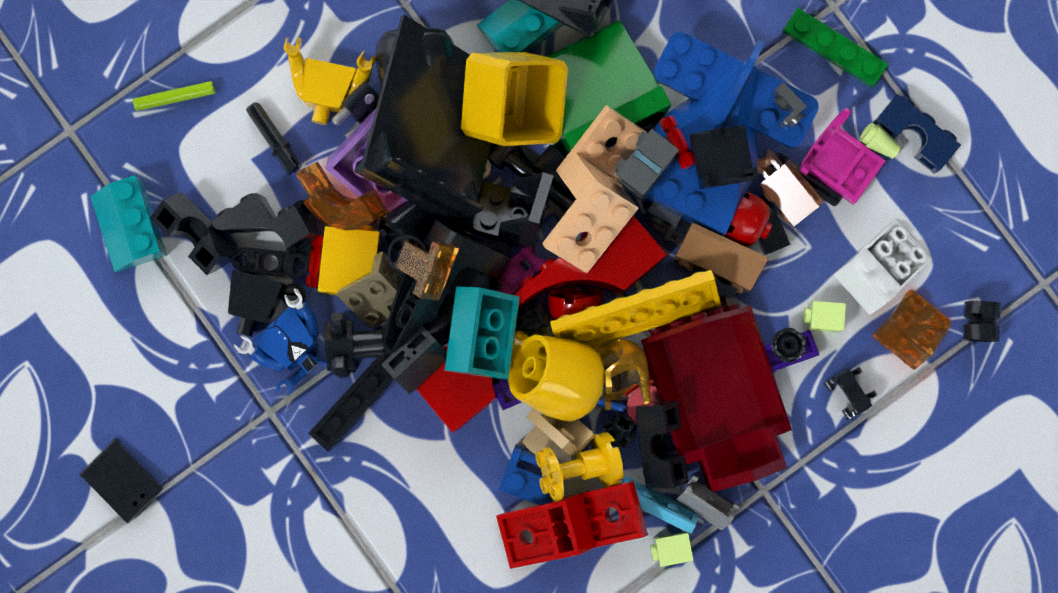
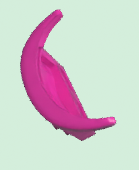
M845 108L815 141L802 160L799 171L805 176L808 173L854 205L885 163V160L840 128L851 114V111Z

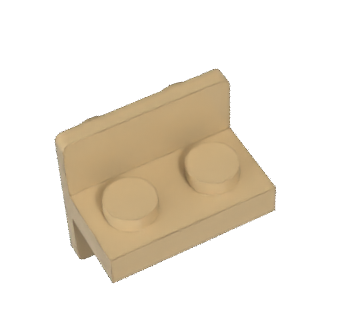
M532 409L526 417L535 427L522 440V443L534 454L536 451H541L543 447H550L556 455L558 462L563 463L574 460L577 453H580L595 434L578 419L571 422L558 420L543 414L540 415Z

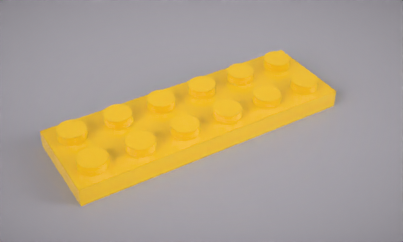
M712 270L694 273L691 277L678 281H669L660 287L641 290L629 297L616 298L610 303L598 307H588L584 311L573 315H563L557 320L551 321L550 324L555 337L579 341L593 348L721 307Z

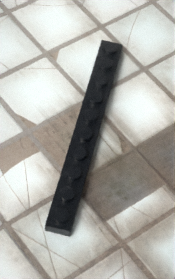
M490 238L483 240V242L507 255L512 251L504 242ZM385 350L384 357H377L308 433L327 452H330L395 380L381 365L390 357Z

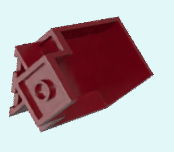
M720 299L721 307L655 327V330L650 331L651 337L641 340L660 401H678L682 428L671 432L678 455H685L686 464L699 461L706 486L712 492L754 482L786 469L787 466L777 436L792 431L752 307L749 305L740 308L739 303L728 306L726 299Z

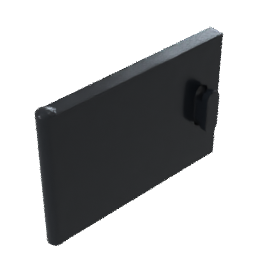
M117 438L79 474L127 524L163 489L149 472L119 443Z

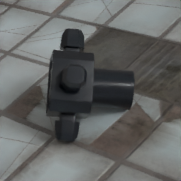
M333 313L330 316V322H325L324 343L327 371H333L334 375L339 378H347L351 374V370H356V359L384 357L382 330L354 331L353 321H348L342 313Z

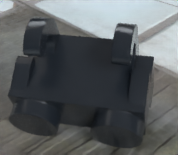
M860 367L852 371L847 368L823 383L831 392L835 389L833 384L837 382L854 408L851 411L848 407L842 410L846 420L872 407L870 398L878 395L875 390L865 395L859 386L855 375L863 372Z

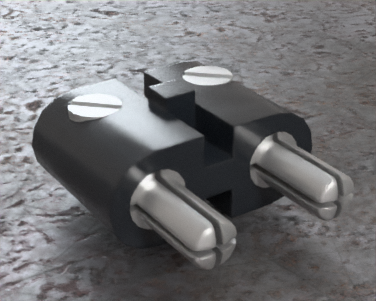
M363 81L341 102L344 108L332 118V122L339 126L351 115L357 123L345 133V137L348 138L376 109L379 95L366 81Z

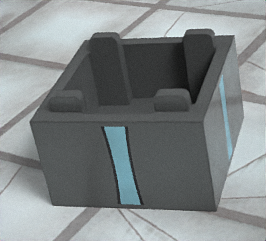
M653 129L648 134L643 131L639 135L636 143L637 148L627 161L620 159L614 171L616 173L615 181L640 201L674 160L679 149Z

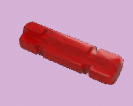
M671 115L662 119L660 125L664 133H667L666 138L668 142L679 149L676 156L679 157L677 159L680 167L687 169L695 164L694 157L691 152H688L689 147L680 128L677 129L678 124L674 116Z
M317 235L318 238L312 241L311 245L312 250L308 268L310 273L306 279V285L310 288H318L324 239V236Z

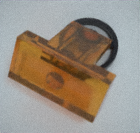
M401 235L390 244L388 260L396 271L408 274L417 280L413 291L414 295L423 299L440 300L459 248L452 244L432 241L427 253L426 246L421 239L413 235ZM407 238L417 241L422 249L407 242ZM402 239L403 248L398 252V260L393 262L391 256L392 247L395 242Z

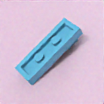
M625 476L622 483L634 481L642 510L689 534L693 532L698 514L683 504L651 488H646L645 485Z

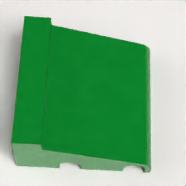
M619 20L597 30L592 38L585 36L546 56L563 60L568 66L562 136L559 139L567 155L606 105L640 128L663 118L671 107V102L663 87L657 83ZM617 137L609 138L606 141L605 147L616 142Z

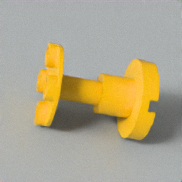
M608 432L595 434L591 440V450L577 453L575 460L563 463L558 462L556 455L550 447H543L541 451H536V462L541 468L543 478H540V487L543 494L549 493L554 501H561L564 495L563 480L576 476H581L583 480L598 477L604 487L621 484L619 480L623 479V463L618 447L612 448L610 443L615 441Z

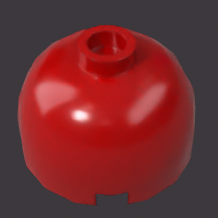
M746 191L724 237L744 247L756 244L760 237L766 239L773 224L768 222L770 211L764 200Z
M577 287L554 289L551 291V294H548L550 314L554 320H557L563 315H573L584 311L588 307L601 306L603 303L602 291L592 287H586V292L576 290Z

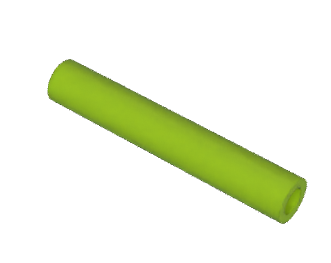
M208 81L133 98V104L136 111L212 95L215 94L213 82Z

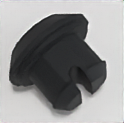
M295 283L285 286L281 296L284 304L287 305L285 295L291 301L298 298L294 289L300 291L302 302H304L306 295L303 287Z

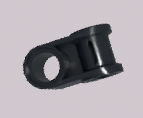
M549 145L532 166L541 173L554 175L553 182L568 194H572L556 171L566 156L553 145Z

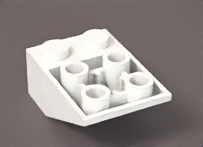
M895 219L833 275L864 310L871 315L887 304L932 259Z

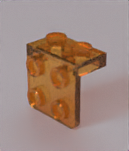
M909 290L891 316L875 330L872 337L915 370L932 356L951 326V321L914 290Z

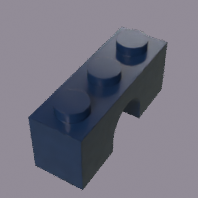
M897 94L877 116L873 124H880L894 139L903 130L916 132L921 139V147L914 158L935 174L945 166L961 144L956 141L957 137L952 132L938 127L932 116L918 111L914 107L915 104L909 98Z

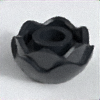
M784 328L773 336L771 343L772 351L781 361L793 362L801 358L805 353V337L794 328ZM786 343H790V348L786 347Z

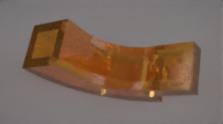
M315 162L296 173L301 185L309 195V198L303 201V203L316 218L328 226L339 230H357L389 212L375 189L358 198H349L339 193L332 185L319 162Z

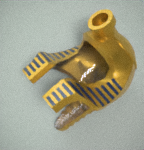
M618 339L607 345L593 347L601 357L603 366L607 367L604 390L605 410H611V400L619 399L636 385H639L643 404L651 402L647 357L637 343L627 339ZM617 375L616 382L612 385L611 379Z

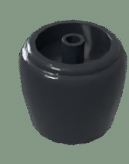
M426 27L432 31L425 32L422 37L426 60L431 71L444 75L450 64L452 54L451 43L454 44V41L445 30ZM397 29L384 32L376 44V67L381 89Z

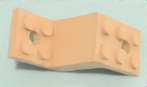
M607 105L556 170L576 200L542 243L547 250L588 273L638 209V206L624 188L615 181L616 173L614 171L620 159L627 161L637 148L636 143L639 135L645 130ZM617 137V142L614 146L610 148L605 147L606 141L609 138ZM588 232L587 237L583 241H576L579 233Z

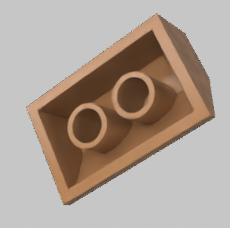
M692 223L687 229L674 259L679 261L678 265L689 271H693L694 268L701 272L712 270L716 281L721 280L729 286L738 289L736 293L742 294L743 291L746 293L751 291L768 257Z

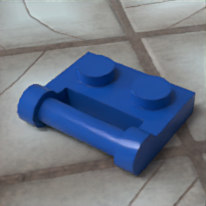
M515 444L499 490L538 505L553 501L549 493L543 494L541 490L540 478H543L542 476L516 467L519 459L536 466L538 465L534 453L524 450L523 446Z

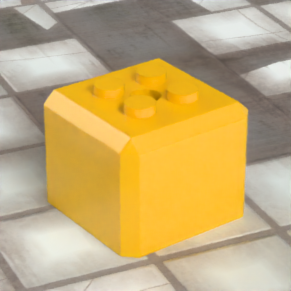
M526 52L472 53L466 59L461 130L467 136L502 146L557 143L562 136L568 66L563 60Z

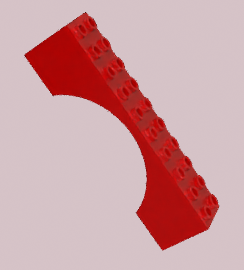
M633 215L588 273L559 257L557 260L553 258L547 260L540 267V274L535 278L530 275L518 285L519 291L514 294L520 297L518 311L537 296L565 286H597L622 295L662 262L667 254ZM582 232L583 235L581 236L582 239L580 241H583L587 237L588 232ZM445 361L416 390L452 433H456L496 399V395L492 386L493 378L445 371Z

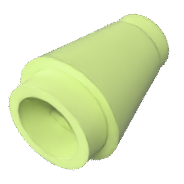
M870 123L859 138V141L867 148L891 159L896 157L901 149V145L880 124Z

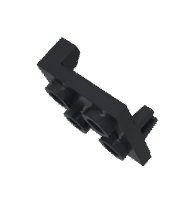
M745 125L729 128L723 127L721 129L716 128L710 131L690 134L700 190L759 179L757 168L752 167Z

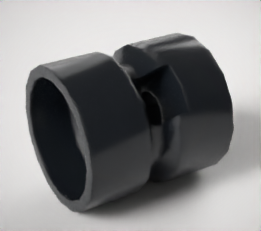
M965 301L964 317L968 319V322L963 325V340L1000 342V326L996 324V321L1000 319L1001 303ZM981 316H983L984 322H980Z

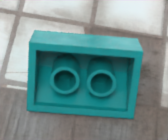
M508 0L477 24L478 29L497 52L529 53L564 26V24L518 0Z
M133 175L109 183L90 196L115 273L167 256L158 226L150 219L153 210L142 179Z
M456 287L445 371L508 380L520 297L479 287Z

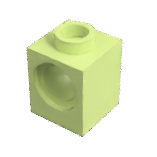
M819 301L808 303V307H805L803 311V323L807 324V330L838 333L844 331L846 303Z
M687 532L653 538L654 544L650 545L653 561H658L660 567L693 561Z

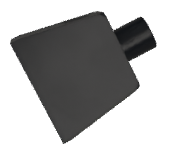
M232 270L228 314L240 317L236 333L252 337L256 322L269 325L287 285L283 282Z

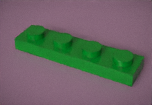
M798 7L782 31L787 36L871 88L875 86L888 65L885 61Z

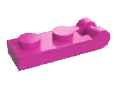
M533 247L523 248L510 260L501 279H497L502 284L499 292L512 295L518 290V285L530 275L534 277L540 272V267L545 261L543 258H538L534 253L535 249ZM525 259L532 266L527 271L520 265Z

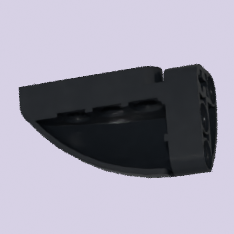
M435 219L424 240L427 243L425 244L427 260L424 266L413 274H403L386 326L383 341L384 350L391 356L422 326L441 346L449 343L456 287H479L499 292L502 284L497 279H501L511 257L472 235ZM417 242L414 247L416 256L424 258L423 249ZM412 261L406 265L405 270H414L421 263Z

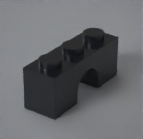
M182 192L164 199L150 217L168 237L182 235L192 242L194 249L188 257L206 275L224 267L231 259V256L238 250L220 230L214 228L211 221Z
M651 401L645 405L635 406L646 488H675L688 483L685 455L671 453L665 441L667 433L682 428L678 401Z

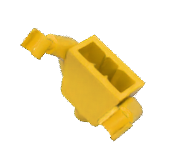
M287 37L283 48L288 54L295 92L306 106L314 108L312 122L327 125L330 111L339 113L344 108L341 102L363 81L369 84L372 66L376 62L377 57L373 55L371 60L367 61L364 58L365 51H363L357 59V70L353 67L305 58L304 61L300 51L302 39L297 37L296 45L294 46L289 43V37Z

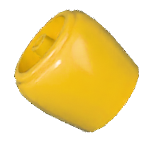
M533 335L526 338L515 352L510 365L508 383L514 397L548 417L571 422L587 415L596 406L605 384V369L599 354L585 343L565 338Z

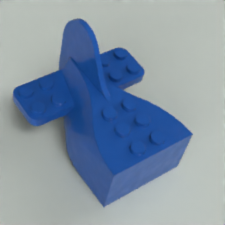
M676 32L670 37L654 69V78L657 82L688 97L686 101L662 118L674 116L678 124L677 129L680 128L689 147L688 152H691L693 155L690 134L710 131L716 128L721 129L723 127L729 128L745 125L753 168L757 166V133L789 148L799 146L818 112V101L813 96L785 83L807 107L801 111L804 117L793 127L787 124L782 128L779 125L791 113L788 110L782 111L773 100L775 96L772 93L783 81L757 69L754 65L765 44L760 39H758L748 59L745 61L739 60L685 32ZM659 122L654 131L667 140V133H664ZM676 156L642 200L649 204L653 202L681 216L680 220L690 225L695 223L724 236L751 181L700 190L695 164L687 169H682L677 159L679 157Z

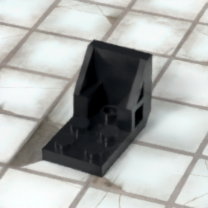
M543 172L515 179L511 189L482 181L478 198L480 205L483 206V210L474 215L472 224L466 225L462 222L446 219V223L462 231L518 247H535L549 201L554 175Z

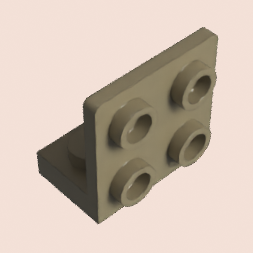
M382 251L374 256L371 273L338 290L337 296L368 328L372 329L388 321L403 274L396 271L390 265L388 256Z

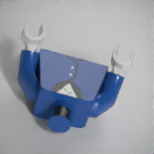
M294 289L298 298L291 301L285 295V301L289 306L287 310L252 342L247 336H240L247 341V344L244 348H238L234 344V348L241 354L247 353L249 358L262 367L277 371L286 368L292 371L300 365L307 374H310L320 365L319 361L311 354L319 346L316 340L319 336L317 318L309 306L302 302L300 291Z

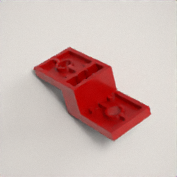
M634 481L564 496L561 501L553 500L545 504L496 515L510 569L576 556L595 547L648 536ZM611 507L619 512L618 521H614L610 517L609 511ZM525 529L529 530L532 533V543H529L525 539Z

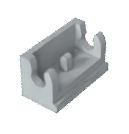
M693 475L688 479L689 482L684 485L676 500L720 530H723L731 524L734 519L733 514L740 508V505L737 503L732 505L697 481L698 477Z

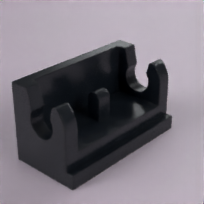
M422 326L381 365L411 394L446 361L447 351Z

